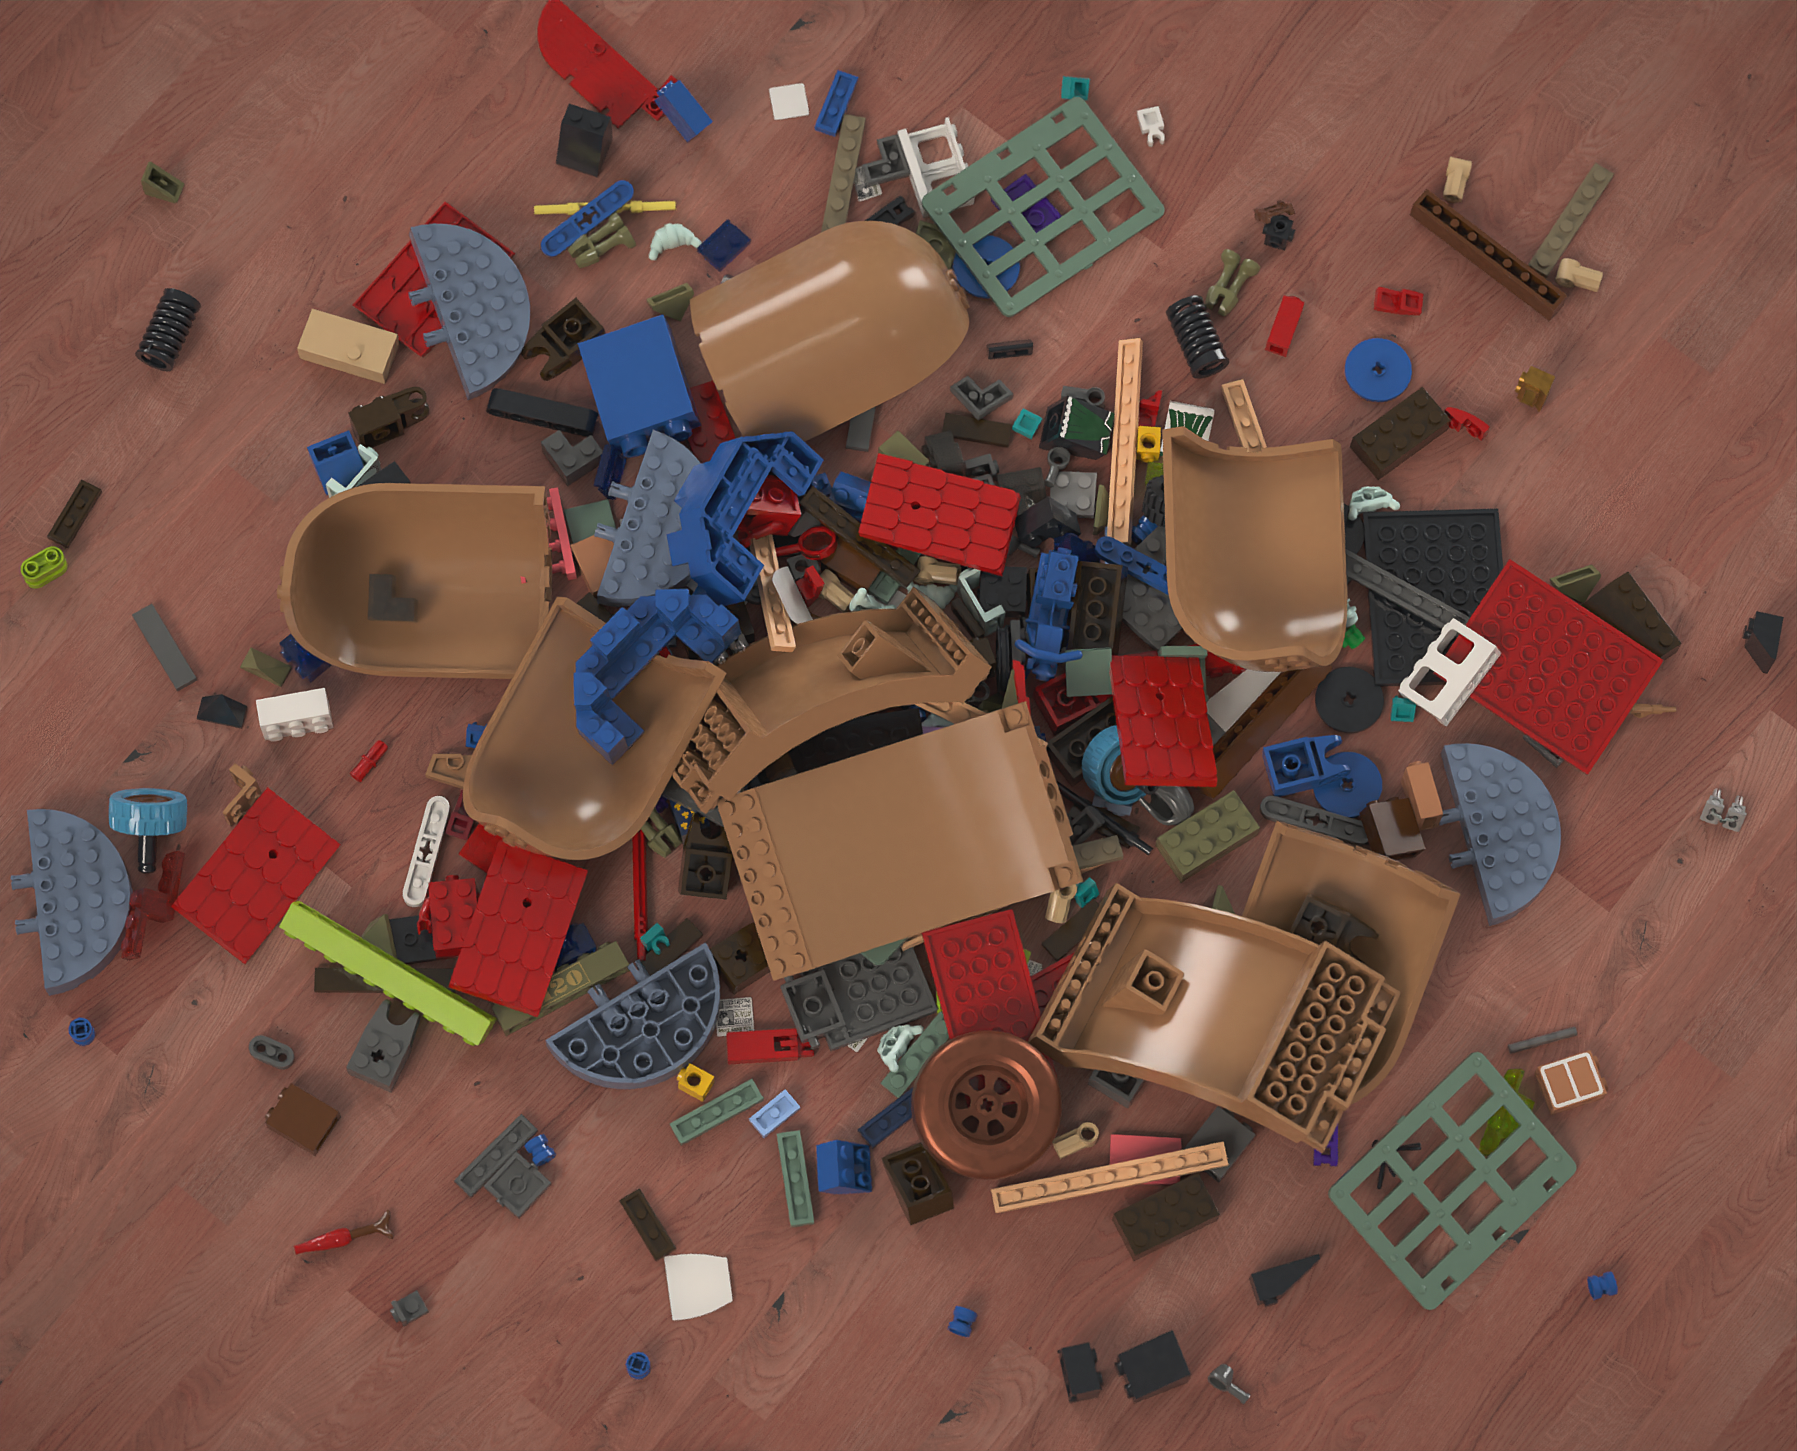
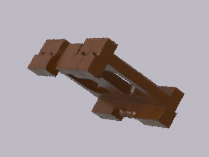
M1278 200L1277 204L1263 209H1253L1255 220H1262L1265 224L1271 223L1270 217L1284 212L1289 215L1295 214L1292 204L1284 203L1282 200Z

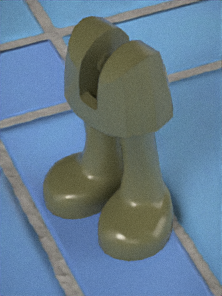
M614 212L609 216V221L598 231L588 237L582 234L569 247L568 252L573 258H576L575 262L581 269L599 262V257L617 245L624 244L629 249H633L637 245L628 228L624 226L620 216ZM614 231L617 232V233H615L613 236H611L610 238H608L607 240H605V241H603L602 243H600V244L594 246L597 242H599V241H600L601 239H603L605 236L609 235L610 233H612V232H614Z
M1229 249L1223 250L1221 254V259L1224 263L1223 272L1216 285L1209 288L1205 300L1207 309L1213 310L1219 298H1224L1218 314L1224 317L1239 301L1236 296L1243 283L1249 277L1257 275L1261 268L1255 261L1244 259L1234 282L1227 289L1226 286L1241 261L1240 256Z
M654 808L649 817L658 830L656 831L647 821L641 830L649 840L647 845L657 854L666 858L671 853V850L661 837L664 836L675 848L683 842L674 824H668L656 808Z

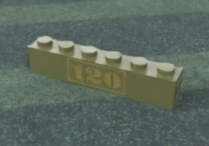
M616 941L613 943L606 942L598 947V951L592 954L585 953L577 959V962L571 965L564 964L556 970L557 972L552 975L538 1017L496 1003L492 1006L493 1014L497 1018L505 1036H508L582 997L592 987L595 990V985L601 984L602 986L629 972V963Z

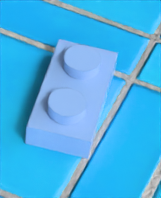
M785 1089L750 1117L749 1121L761 1136L765 1138L799 1111L800 1106Z

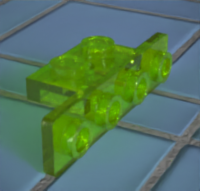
M1508 1069L1503 1078L1532 1111L1535 1102L1518 1092L1525 1071L1522 1069ZM1504 1106L1488 1119L1487 1128L1480 1141L1479 1148L1483 1156H1489L1499 1146L1501 1138L1506 1139L1520 1126Z

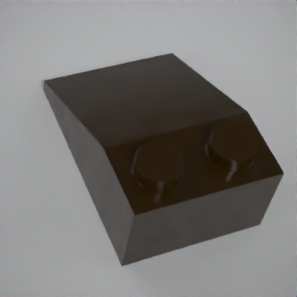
M922 1143L881 1158L900 1206L910 1225L954 1209L952 1191L935 1159L927 1152Z

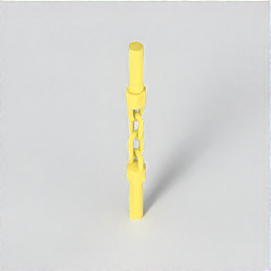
M631 201L630 204H625L616 213H621L623 210H630L631 213L676 210L675 201ZM588 203L535 205L534 214L568 213V215H574L580 210V206H585Z

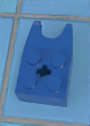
M1328 735L1310 738L1307 736L1263 747L1262 758L1273 796L1282 797L1318 788L1348 775L1351 772L1349 765L1331 764L1325 758V754L1328 751L1342 744L1341 736ZM1292 765V768L1295 769L1290 770L1287 768V766Z

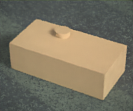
M312 309L297 350L300 359L385 384L399 347V339L396 333Z

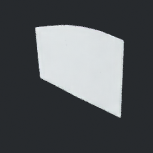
M788 566L776 570L772 581L789 618L797 624L813 620Z
M681 1254L664 1257L673 1321L702 1316L733 1301L727 1258L705 1254Z

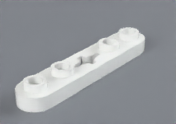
M442 796L432 797L425 809L403 889V899L410 907L421 906L427 898L428 883L431 882L450 814L449 802ZM428 841H430V851L433 853H428L425 859L426 862H423V852L420 850H424Z

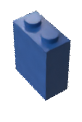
M680 80L675 84L670 81L657 92L659 97L654 100L655 103L687 142L713 122Z

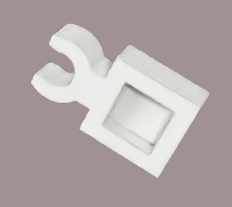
M1159 106L1138 110L1137 118L1142 134L1149 133L1148 145L1150 147L1153 146V138H1158L1160 143L1164 144V134L1159 131L1164 129Z

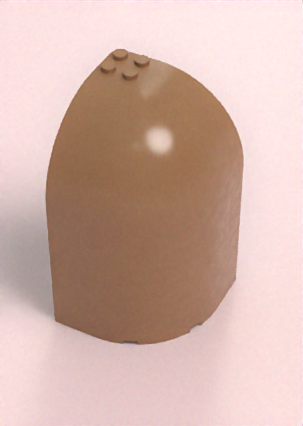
M856 221L830 228L690 299L694 332L702 340V343L699 344L701 353L718 391L723 389V395L727 400L725 405L743 437L793 431L804 442L907 391L935 372L952 356L966 336L969 327L967 309L970 306L966 300L967 295L963 287H959L956 282L957 277L953 269L948 270L940 255L928 242L904 227L881 221Z
M1184 426L1162 429L1167 586L1172 609L1184 631L1202 648L1231 664L1253 671L1285 672L1332 664L1342 648L1347 623V576L1341 444L1334 439L1289 446L1261 448V452H1247L1245 447L1233 446L1223 450L1218 449V444L1202 439Z
M377 483L354 487L326 499L311 510L297 526L287 547L284 566H280V580H282V584L277 586V598L281 599L280 611L284 612L286 623L292 636L304 649L321 660L337 667L363 674L396 677L512 679L549 612V601H552V547H549L548 539L551 538L545 486ZM521 577H525L526 583L522 584Z
M557 597L472 754L463 788V802L467 814L473 820L485 827L484 830L502 837V841L513 847L518 846L533 853L569 860H583L599 857L614 851L629 841L648 820L722 683L726 672L709 661L683 659L668 655L665 658L657 654L612 700L645 733L611 765L579 734L576 727V709L574 706L576 661L592 646L590 639L606 623L569 598Z
M1276 821L1242 917L1289 932L1308 894L1352 914L1380 934L1377 939L1365 936L1354 937L1350 943L1351 950L1360 960L1365 962L1367 967L1384 976L1386 984L1401 992L1384 1027L1386 1031L1350 1103L1352 1105L1374 1090L1388 1075L1399 1058L1461 893L1418 870L1414 872L1406 868L1407 865L1357 845L1354 849L1353 846L1343 843L1342 840ZM1313 921L1316 931L1325 929L1322 921Z

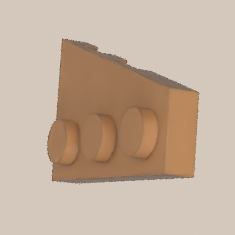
M433 754L425 776L426 778L463 789L472 755Z

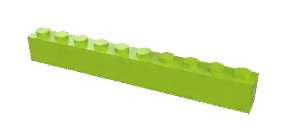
M301 901L291 904L279 926L285 930L284 934L288 937L302 940L305 942L304 946L308 949L322 952L324 958L328 961L342 964L345 971L353 975L357 973L364 978L363 981L371 986H379L384 989L383 993L391 998H399L404 1001V1006L411 1010H419L424 1013L423 1017L431 1022H439L447 1032L461 1035L463 1041L469 1045L478 1046L484 1043L497 1020L496 1017Z

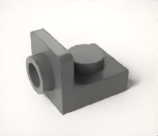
M991 454L964 461L966 476L972 475L977 477L988 471L992 476L993 482L996 481L999 466L996 460H992Z
M417 1290L397 1302L393 1300L391 1302L393 1309L389 1310L395 1322L401 1321L403 1326L429 1313Z

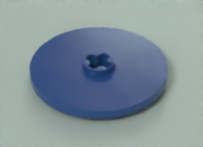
M991 235L986 236L973 245L987 265L1013 249L1005 240ZM956 253L953 261V271L959 286H962L964 291L975 297L990 298ZM1020 262L996 277L1007 292L1018 279Z
M1373 338L1360 342L1350 351L1345 362L1344 371L1348 385L1358 396L1373 402H1386L1397 398L1406 390L1411 380L1412 366L1407 353L1398 344L1387 339ZM1375 366H1379V369L1382 370L1381 374L1373 371Z
M1340 752L1326 758L1331 764L1349 765L1351 772L1341 779L1314 788L1313 792L1317 802L1325 811L1349 818L1360 817L1359 813L1366 807L1367 803L1380 799L1382 778L1378 768L1370 759L1355 752ZM1343 782H1352V789L1348 787L1343 788Z

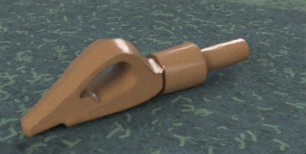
M1635 704L1630 713L1637 718H1644L1651 714L1661 715L1663 712H1676V707H1663L1662 704Z

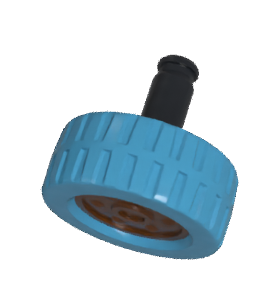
M1117 725L1101 731L1086 748L1082 760L1083 778L1087 786L1107 802L1116 805H1126L1138 801L1141 796L1144 797L1146 794H1154L1158 790L1159 786L1125 785Z
M137 788L117 791L110 796L109 825L111 829L125 834L138 835L139 872L153 873L156 871L157 836L178 833L186 828L187 798L184 794L165 789Z

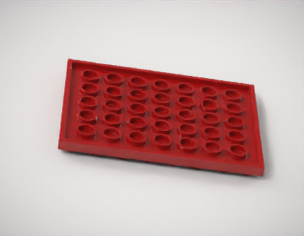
M1511 559L1508 560L1465 625L1494 644L1501 652V655L1469 698L1586 775L1589 774L1664 661ZM1459 634L1445 657L1456 664H1461L1474 648V643ZM1436 672L1433 673L1434 675H1436V676L1439 677L1440 679H1442V680H1444L1445 682H1447V680H1446L1445 678H1443L1442 676H1440V675L1437 674Z

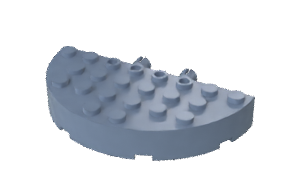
M425 224L411 227L409 237L427 287L408 292L409 299L412 300V306L431 300L442 329L424 333L425 344L428 348L445 341L448 343L467 400L473 399L491 390L505 378L520 357L530 323V303L525 282L511 258L497 244L480 233L449 224Z
M652 431L634 486L631 488L615 482L611 483L612 487L609 489L608 496L627 500L628 505L621 526L618 529L598 523V528L595 530L594 537L614 543L597 593L598 604L613 607L632 606L640 596H655V590L682 589L691 580L688 564L672 566L666 534L682 530L679 516L682 508L674 499L692 468L701 463L681 443L658 431Z
M1479 744L1445 745L1442 749L1441 757L1456 808L1442 810L1443 816L1439 825L1459 821L1468 849L1465 852L1449 854V863L1452 862L1450 864L1452 869L1472 865L1489 926L1496 925L1513 918L1530 906L1546 886L1554 871L1560 851L1561 829L1558 812L1548 789L1540 778L1517 758L1501 750Z
M33 809L27 810L33 871L29 874L11 875L12 890L30 887L35 889L36 918L15 920V925H17L15 928L17 935L31 932L39 933L44 986L50 996L75 989L88 979H93L114 959L127 937L126 934L132 921L134 906L133 890L128 871L119 852L98 828L86 820L66 812Z
M706 942L651 976L646 971L641 960H636L635 966L631 963L628 969L638 984L612 1000H609L601 984L595 985V990L593 987L589 989L588 994L592 997L598 1008L546 1039L548 1050L562 1066L574 1075L592 1084L606 1088H644L659 1084L679 1074L682 1068L686 1069L689 1063H692L704 1050L718 1020L720 1009L719 975L715 960Z

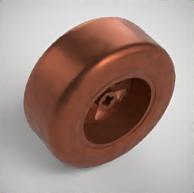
M991 1030L976 1031L947 1041L927 1058L913 1086L911 1113L919 1140L927 1152L939 1164L964 1177L996 1180L1007 1178L1026 1170L1045 1154L1052 1144L1060 1125L1062 1096L1054 1070L1046 1058L1034 1046L1009 1033ZM983 1074L985 1077V1088L975 1091L969 1084V1079ZM999 1077L1006 1080L1011 1086L1010 1090L1003 1095H999L993 1089L995 1081ZM962 1092L971 1098L968 1108L957 1109L955 1107L957 1093ZM983 1099L992 1102L988 1112L986 1109L980 1108V1105L983 1104ZM1009 1101L1017 1102V1113L1014 1118H1010L1002 1113L1003 1103ZM970 1115L975 1116L979 1120L978 1128L974 1133L969 1132L962 1125V1121ZM997 1119L1004 1127V1131L998 1135L990 1136L987 1124L989 1121Z

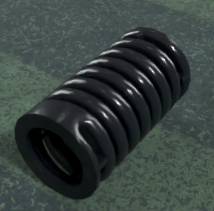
M165 288L163 296L159 299L156 310L153 312V318L150 319L149 325L146 328V333L142 336V341L139 343V349L135 352V356L152 368L166 372L172 371L175 359L179 357L182 344L186 341L185 337L189 335V329L193 326L192 322L196 319L195 314L201 308L200 302L183 291Z
M1198 295L1183 298L1173 303L1166 310V316L1171 322V327L1177 337L1178 344H1180L1187 365L1190 367L1192 377L1195 379L1215 375L1225 369L1230 363L1229 358L1226 357V351L1223 349V344L1219 342L1220 337L1216 334L1217 330L1213 327L1214 324L1210 320L1207 307L1203 303V297ZM1189 305V307H1187V308L1183 309L1182 311L1178 312V311H1179L1180 309H1182L1183 307ZM1222 362V363L1219 364L1217 367H1214V368L1208 369V370L1206 369V368H1208V367H1212V366H1214V365H1216V364Z

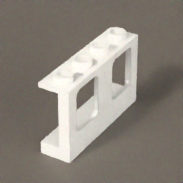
M948 117L945 118V124L909 134L906 129L897 132L911 172L909 178L923 218L929 216L923 209L921 202L923 197L932 191L931 182L954 176L969 167L967 163L963 162V148L961 143L957 144L955 139L957 137L956 127L954 124H950ZM941 136L946 137L952 157L931 164H925L922 160L918 144ZM974 198L959 208L974 204Z
M1453 618L1450 623L1444 625L1438 639L1429 645L1423 659L1416 662L1414 671L1402 681L1398 691L1403 698H1408L1436 717L1441 724L1447 726L1501 655V652L1494 644ZM1457 632L1474 643V648L1461 664H1456L1441 654ZM1429 669L1447 680L1446 685L1433 701L1427 700L1414 691Z

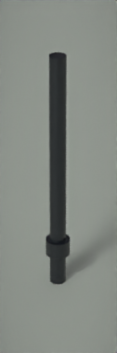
M1056 780L1060 794L1082 810L1087 806L1094 807ZM1098 810L1105 820L1104 825L1124 838L1125 843L1131 847L1135 846L1148 856L1151 854L1154 848L1141 840L1137 833L1128 831Z

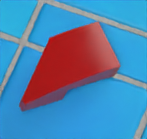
M1161 390L1155 392V395L1145 400L1144 398L1139 402L1138 426L1155 427L1162 395Z

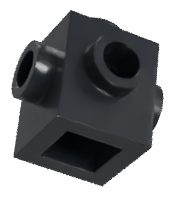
M1284 215L1273 216L1270 220L1271 223L1265 224L1262 234L1266 235L1264 245L1285 251L1287 243L1293 241L1296 231L1292 229L1293 220Z

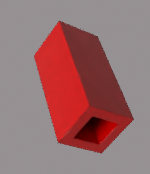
M1283 296L1266 343V351L1283 357L1287 356L1305 304L1298 297Z

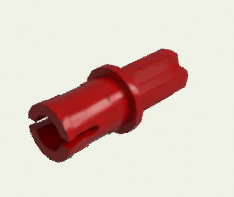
M376 741L366 755L361 756L362 759L349 774L361 783L369 771L377 767L376 763L388 750V746L383 741Z

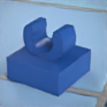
M826 472L816 475L807 491L814 486L825 496L830 497L832 487Z
M477 722L468 724L466 747L476 748L487 724L485 726L477 725Z

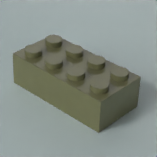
M1233 790L1157 837L1155 846L1180 883L1256 837L1260 827Z

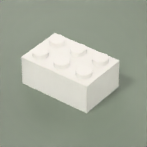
M325 688L256 700L260 728L265 740L279 741L286 736L302 737L308 732L324 733L328 729L333 728L330 705Z

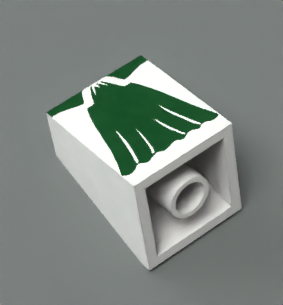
M1170 401L1165 429L1184 426L1202 439L1209 441L1214 409ZM1163 440L1159 456H1163Z

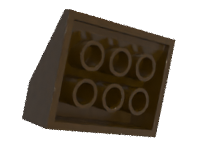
M1629 572L1613 580L1581 604L1582 607L1663 660L1677 653L1682 644Z

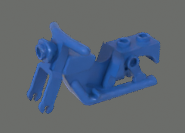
M1058 547L1057 551L1049 550V554L1041 553L1029 618L1025 620L1030 645L1020 639L1015 641L1016 648L1033 657L1028 658L1024 665L1025 679H1027L1032 671L1033 674H1036V679L1052 680L1056 676L1057 663L1079 660L1083 656L1082 652L1078 650L1059 654L1065 630H1070V626H1067L1069 610H1071L1074 604L1071 600L1072 597H1075L1077 588L1075 579L1079 559L1077 555L1071 554V549Z

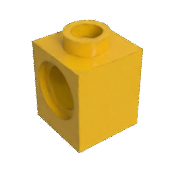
M1138 426L1136 459L1146 463L1158 461L1161 427ZM1148 442L1151 443L1154 447L1148 449L1145 448L1143 444Z
M689 1063L686 1069H681L676 1079L679 1081L678 1089L702 1102L715 1082L713 1075ZM692 1077H698L701 1082L697 1086H691L688 1080Z

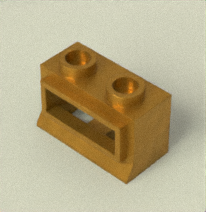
M1530 366L1527 373L1523 371L1514 391L1518 393L1517 399H1519V402L1530 407L1535 406L1538 412H1540L1555 376Z

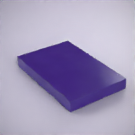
M1024 174L1003 190L1013 202L1036 187V185L1027 174ZM1046 197L1021 213L1036 233L1062 217ZM991 198V202H992V203L995 205V207L1000 211V208L997 206V204H996V203L994 202V200Z

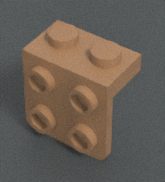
M236 763L229 769L234 783L242 790L223 811L226 822L231 827L235 823H239L246 814L245 811L256 802L262 793L257 780L253 777L252 771L244 765L239 767Z

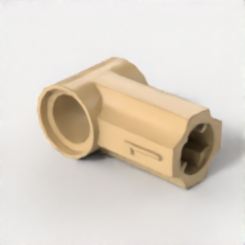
M1450 157L1443 198L1448 202L1456 203L1462 201L1472 161Z
M1564 258L1560 262L1555 281L1563 287L1578 286L1597 292L1603 272L1580 266V263L1576 260Z
M922 556L918 558L917 568L921 571L914 578V581L922 585L934 583L958 585L961 566L959 564L938 562L934 558Z
M825 569L820 574L825 584L819 597L822 599L826 598L842 613L848 612L850 610V602L855 595L840 584L835 574Z
M1076 884L1067 886L1061 891L1058 889L1051 892L1045 915L1047 920L1055 923H1066L1071 899L1077 892Z
M1086 1122L1080 1125L1079 1128L1055 1138L1052 1144L1057 1155L1062 1159L1086 1147H1093L1098 1141L1099 1131L1096 1125ZM1085 1130H1091L1095 1136L1091 1140H1085L1081 1134Z

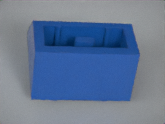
M349 430L307 447L309 457L326 496L328 495L326 483L331 478L346 488L364 468Z
M841 471L834 481L829 499L861 523L871 482Z
M833 1140L816 1145L819 1192L830 1194L872 1192L869 1145L841 1140Z

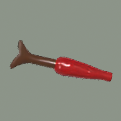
M387 1210L374 1224L353 1230L338 1228L302 1244L295 1245V1253L297 1255L305 1252L344 1247L349 1245L352 1239L373 1233H380L393 1239V1233L388 1228L390 1211Z

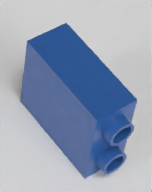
M663 314L578 343L607 441L616 455L623 453L624 457L632 458L645 454L653 430L681 442L692 436L691 429L701 426L672 329Z

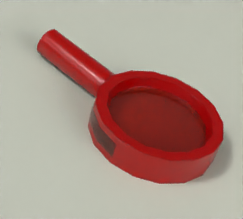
M813 527L800 536L798 543L775 548L777 557L801 552L807 559L821 560L835 552L838 541L835 533L827 527Z

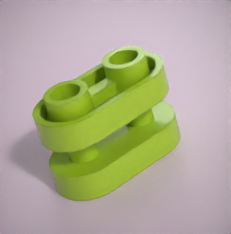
M51 546L26 559L21 565V573L29 587L38 589L62 576L66 572L68 565L61 549Z

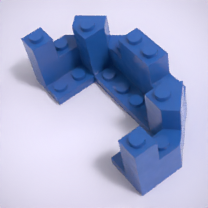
M793 431L750 437L745 436L720 443L710 461L695 465L674 499L682 508L679 513L682 530L666 534L672 566L688 564L691 579L698 584L692 595H707L718 606L721 604L727 606L745 601L764 564L732 536L767 475L777 476L798 496H802L806 493L824 461Z
M688 589L655 590V596H640L627 611L622 607L590 639L592 646L576 661L574 706L576 709V727L579 734L613 765L645 732L612 700L675 636L703 661L713 663L741 635L739 620L722 604L718 606L707 595H690Z

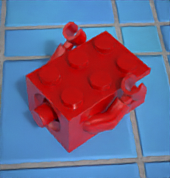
M767 475L736 529L741 530L738 533V538L741 540L739 543L745 548L751 545V539L753 538L758 540L772 534L787 536L801 516L797 494L777 476Z
M449 875L445 877V881L428 883L429 897L423 902L417 922L419 935H421V931L427 929L429 934L432 933L436 960L459 957L480 893L477 891L475 878L459 879L458 875Z

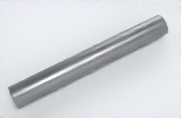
M1575 1027L1512 1043L1508 1045V1050L1511 1054L1577 1036V1030Z

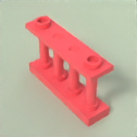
M558 487L549 489L550 497H547L549 511H554L555 518H550V529L553 532L558 531L559 539L549 543V547H552V552H562L564 559L559 561L560 563L552 565V574L562 572V574H567L568 580L577 579ZM521 577L522 584L526 583L525 577Z

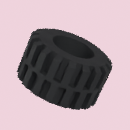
M1164 475L1154 477L1148 481L1142 505L1144 516L1150 522L1160 527H1165Z

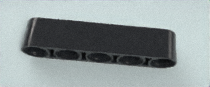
M499 388L492 389L486 408L487 413L496 417L557 431L560 430L561 432L583 437L593 436L598 419V413L588 408Z

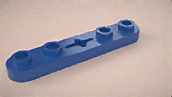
M625 180L614 183L542 239L541 249L543 253L549 257L558 256L569 248L582 234L586 235L611 214L627 204L634 194L632 184ZM597 211V214L591 218V224L585 222L578 227V224L583 220L584 213L590 215Z
M1103 536L1097 540L1095 554L1098 558L1109 564L1128 567L1129 575L1169 595L1167 566L1112 537ZM1150 566L1151 572L1144 574L1143 568Z

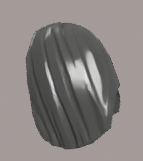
M1159 786L1158 790L1151 794L1150 804L1142 796L1139 799L1140 804L1157 821L1166 826L1178 825L1190 818L1194 812L1193 798L1185 786Z

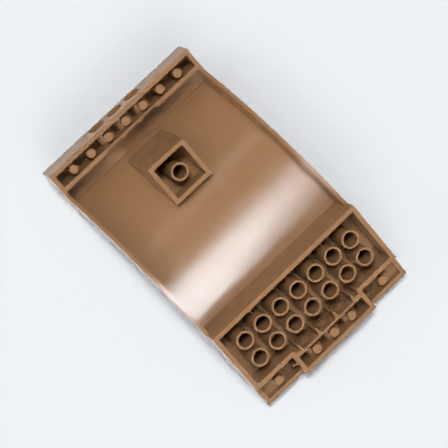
M915 587L911 589L897 609H867L832 614L793 625L792 631L796 645L793 652L771 651L769 637L766 636L745 647V651L742 649V653L738 651L727 657L725 663L722 661L723 664L716 665V667L726 672V675L672 776L678 785L690 794L700 811L706 814L710 809L716 807L720 796L730 801L738 791L765 767L793 747L822 731L853 718L894 706L937 702H960L964 704L973 695L978 684L988 676L989 670L992 667L936 602Z
M1026 701L737 793L730 801L725 798L719 799L717 804L773 981L1083 882L1069 836L1073 835L1046 747L1039 744Z
M1115 883L1106 891L1028 1043L1065 1067L1096 1069L1125 1074L1191 1094L1251 1119L1295 1143L1303 1141L1322 1153L1325 1151L1343 1112L1348 1109L1386 1031L1384 1027L1401 992L1386 984L1384 976L1327 941L1318 945L1265 923L1200 905L1165 899L1140 898Z

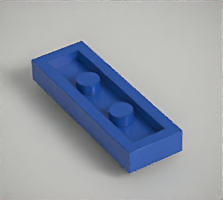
M837 70L815 124L816 131L836 137L857 85V76Z

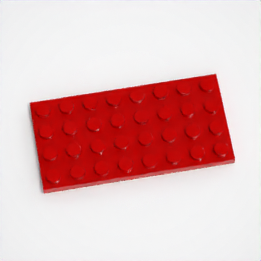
M1013 909L922 932L949 1040L970 1032L991 1030L1009 1033L1028 1042L1041 1014ZM1040 1052L1049 1062L1056 1075L1052 1058ZM983 1074L969 1079V1084L975 1091L985 1088V1077ZM1001 1077L996 1079L993 1087L994 1091L999 1095H1003L1011 1088L1010 1084ZM964 1094L966 1105L968 1108L970 1106L971 1098L968 1095ZM983 1099V1104L980 1105V1108L988 1111L992 1102ZM1015 1101L1005 1102V1103H1003V1106H1007V1105L1014 1104V1103H1017V1102H1015Z

